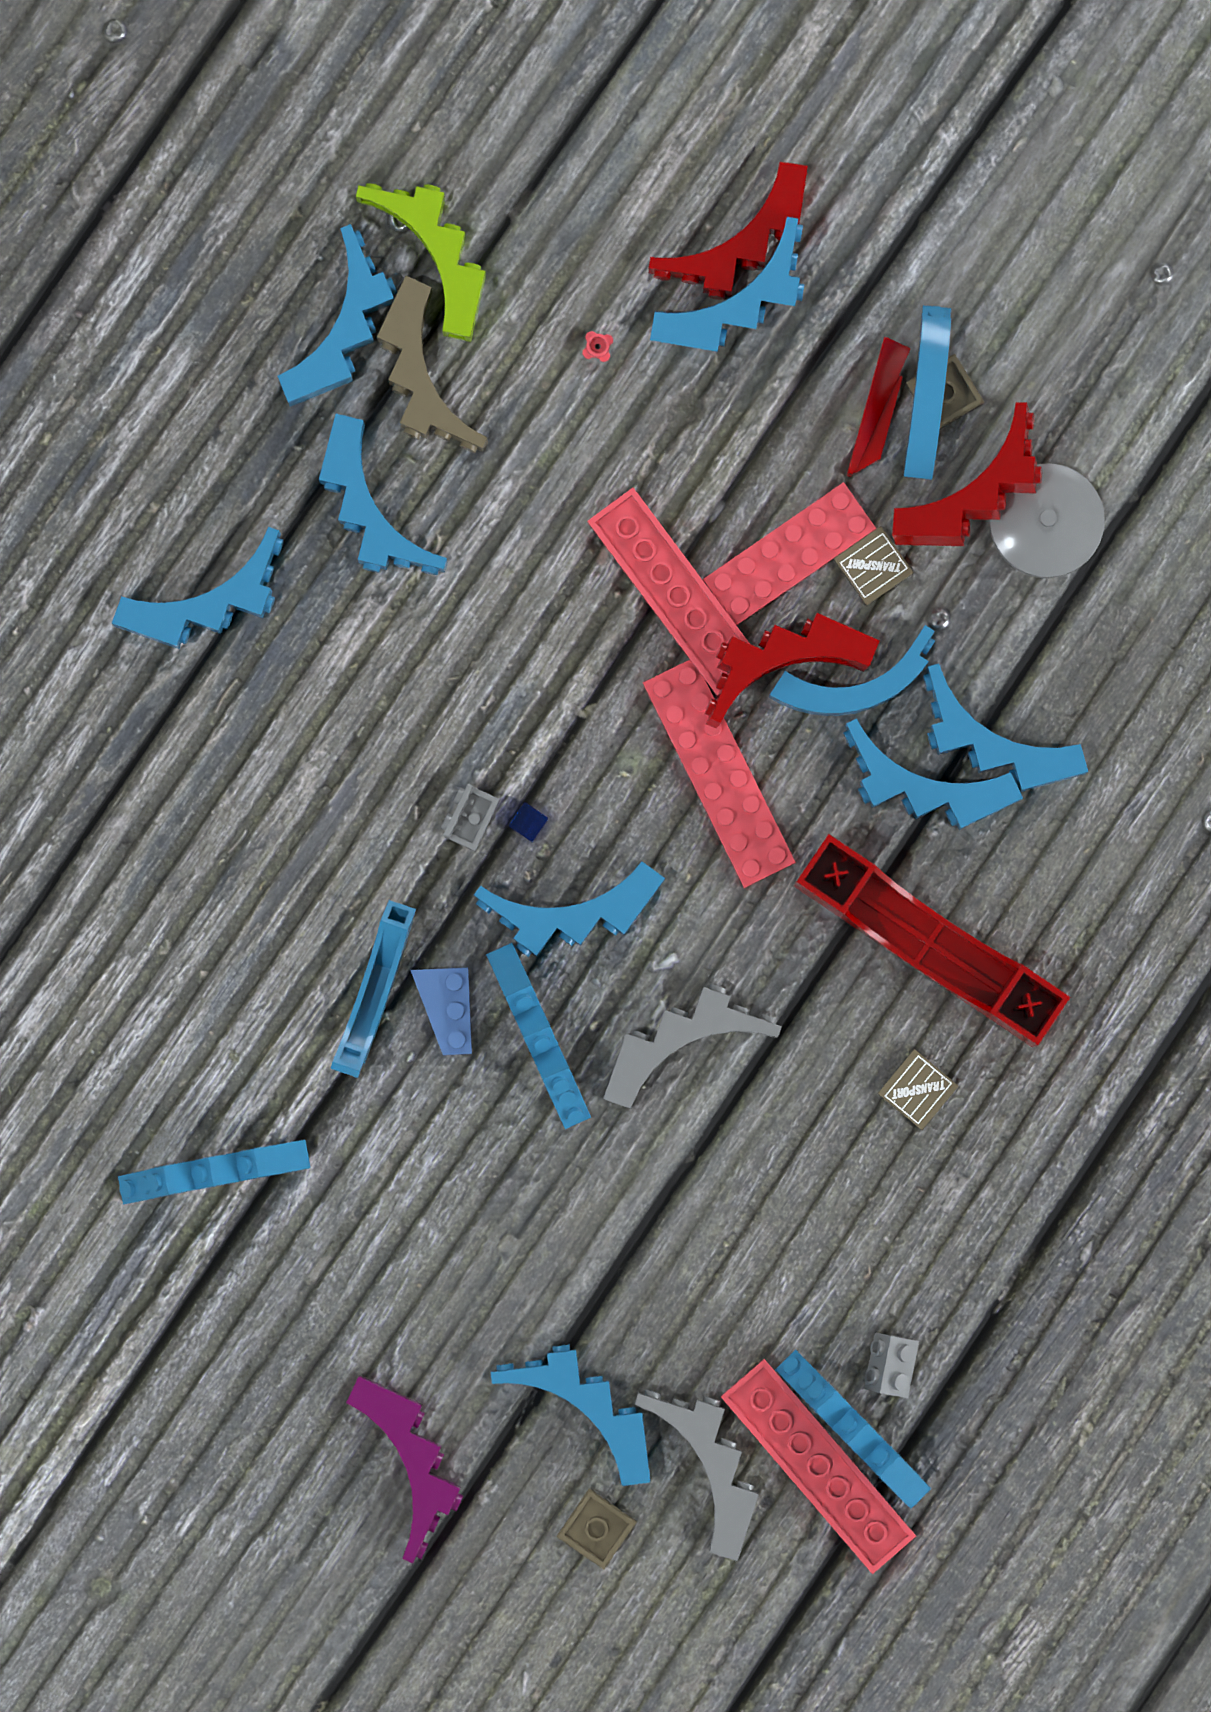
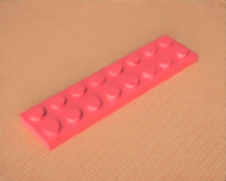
M631 488L590 518L587 523L706 680L716 696H718L720 690L716 688L717 682L722 672L727 674V672L717 668L720 659L716 658L722 642L728 643L732 636L747 643L749 641L636 490Z
M691 660L643 682V686L743 888L795 864L796 862L725 719L723 718L717 728L706 724L709 716L705 714L711 698L714 699L706 680Z
M765 1359L720 1396L872 1574L916 1537L913 1531Z

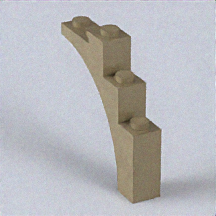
M405 276L377 335V340L381 343L380 348L392 354H396L397 351L401 352L388 381L389 385L393 386L392 391L404 397H407L408 394L412 395L400 421V426L404 428L403 433L419 440L420 436L427 439L431 429L435 430L434 435L446 441H450L453 438L461 442L460 447L469 452L475 453L476 450L484 452L488 443L487 437L468 427L450 411L437 394L427 372L423 357L422 333L425 313L433 293L432 287Z

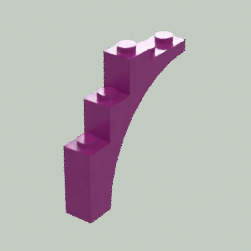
M360 1375L346 1403L366 1414L385 1432L396 1447L406 1467L412 1490L413 1518L410 1538L402 1559L413 1564L415 1558L422 1559L428 1543L424 1542L425 1536L428 1531L434 1533L441 1518L436 1515L437 1511L446 1515L449 1514L451 1509L457 1511L463 1495L459 1494L461 1487L430 1472L431 1468L437 1470L444 1454L439 1452L442 1445L411 1431L412 1427L418 1429L425 1413L420 1411L423 1404Z

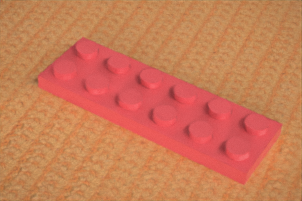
M843 482L709 574L703 581L738 626L876 530V527Z

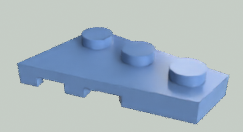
M468 968L411 970L442 1054H472Z

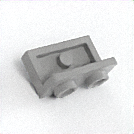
M467 784L465 789L460 787L453 802L457 804L453 815L447 814L441 829L445 830L443 836L476 852L500 799L470 784Z
M875 1333L870 1347L871 1355L868 1369L865 1373L864 1389L908 1398L919 1341Z

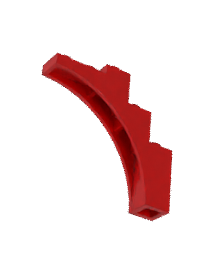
M779 162L777 176L766 202L751 222L738 234L719 246L695 255L675 258L650 257L648 274H654L653 278L659 280H670V277L682 278V282L686 284L696 285L699 281H703V293H708L709 298L724 300L725 296L731 297L736 264H742L741 268L746 270H758V267L764 268L769 234L775 235L774 238L780 240L787 217L798 218L799 225L808 166Z
M1015 402L1014 417L1002 448L991 464L974 481L939 501L909 508H894L892 536L896 545L964 546L965 536L969 537L970 535L969 519L1000 520L1001 510L1006 509V493H1036L1037 484L1042 482V466H1037L1036 458L1032 456V439H1028L1029 430L1034 429V413L1029 412L1027 402Z
M816 613L811 620L806 619L800 633L804 637L777 625H774L770 631L765 630L758 644L762 649L732 636L728 643L722 642L716 658L720 659L717 668L727 672V674L722 672L717 682L716 688L720 691L716 700L711 698L705 714L709 718L706 724L717 728L733 701L743 690L764 675L783 667L808 662H825L849 666L864 672L870 666L880 640L819 613Z

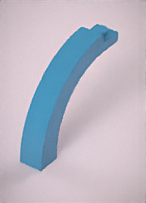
M926 305L922 307L918 362L905 455L904 477L930 480L933 477L947 372L951 308Z
M925 625L904 657L888 672L867 683L851 687H824L803 681L785 671L770 693L769 698L793 710L813 715L842 716L870 710L897 696L919 676L929 662L921 657L920 653L922 652L927 655L935 642L931 638L935 631Z
M391 900L388 901L380 920L359 993L332 1061L331 1069L357 1078L359 1077L378 1030L404 953L416 912L415 908Z

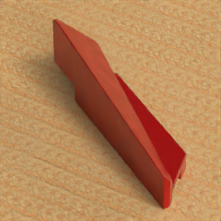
M884 337L848 468V477H852L862 469L880 461L903 378L899 374L910 352L909 347L888 337Z

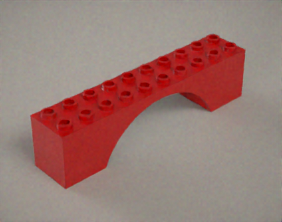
M830 834L827 835L794 884L795 888L1032 1048L1040 1044L1071 998L1024 965L992 949L936 913L899 886L876 865Z

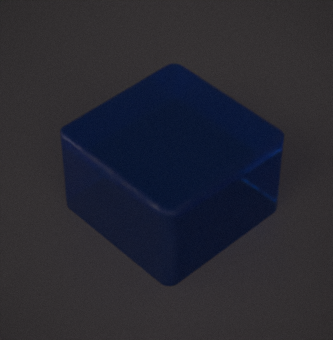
M525 802L510 822L509 827L533 843L548 822V817Z

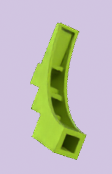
M366 183L365 187L358 185L356 193L358 203L377 208L399 220L420 239L430 253L440 274L444 289L445 317L442 330L443 336L471 342L486 273L477 264L464 263V266L460 265L466 238L465 232L460 231L461 227L445 223L444 227L439 226L445 202V193L440 192L439 187L425 184L423 188L416 186L414 197H410L409 192L394 189L393 193L382 191V187L376 184Z

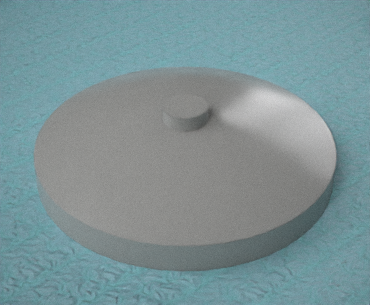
M1037 464V466H1042V482L1037 484L1036 493H1006V509L1001 510L1000 520H989L990 532L997 551L1013 568L1037 578H1056L1074 572L1092 557L1103 536L1104 510L1097 491L1080 473L1063 465Z

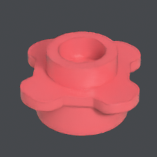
M594 331L588 332L585 336L587 343L586 348L582 351L583 356L586 359L597 358L601 362L608 361L610 359L609 347L613 344L612 336L609 334H596ZM599 344L601 346L600 349H596L595 345Z

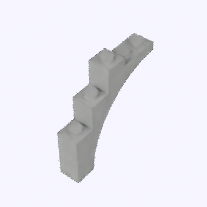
M710 984L709 989L703 987L692 1019L687 1018L688 1012L672 1007L670 1012L664 1011L654 1043L648 1041L649 1035L633 1030L632 1035H625L603 1100L631 1109L641 1086L652 1071L669 1055L691 1042L710 1035L729 1032L757 1033L778 1038L782 1026L776 1025L778 1019L761 1014L760 1019L750 1016V1010L735 1004L733 1009L728 1008L731 996L725 995L727 989Z
M645 1389L644 1394L638 1392L635 1405L657 1414L674 1426L692 1445L702 1461L711 1483L714 1500V1530L709 1551L738 1561L759 1493L753 1491L754 1485L738 1481L737 1485L732 1484L742 1451L736 1449L738 1443L721 1438L720 1443L715 1442L725 1410L719 1406L721 1401L704 1396L703 1401L696 1399L694 1409L691 1410L688 1409L690 1403L673 1398L672 1403L660 1400L662 1396L660 1393Z

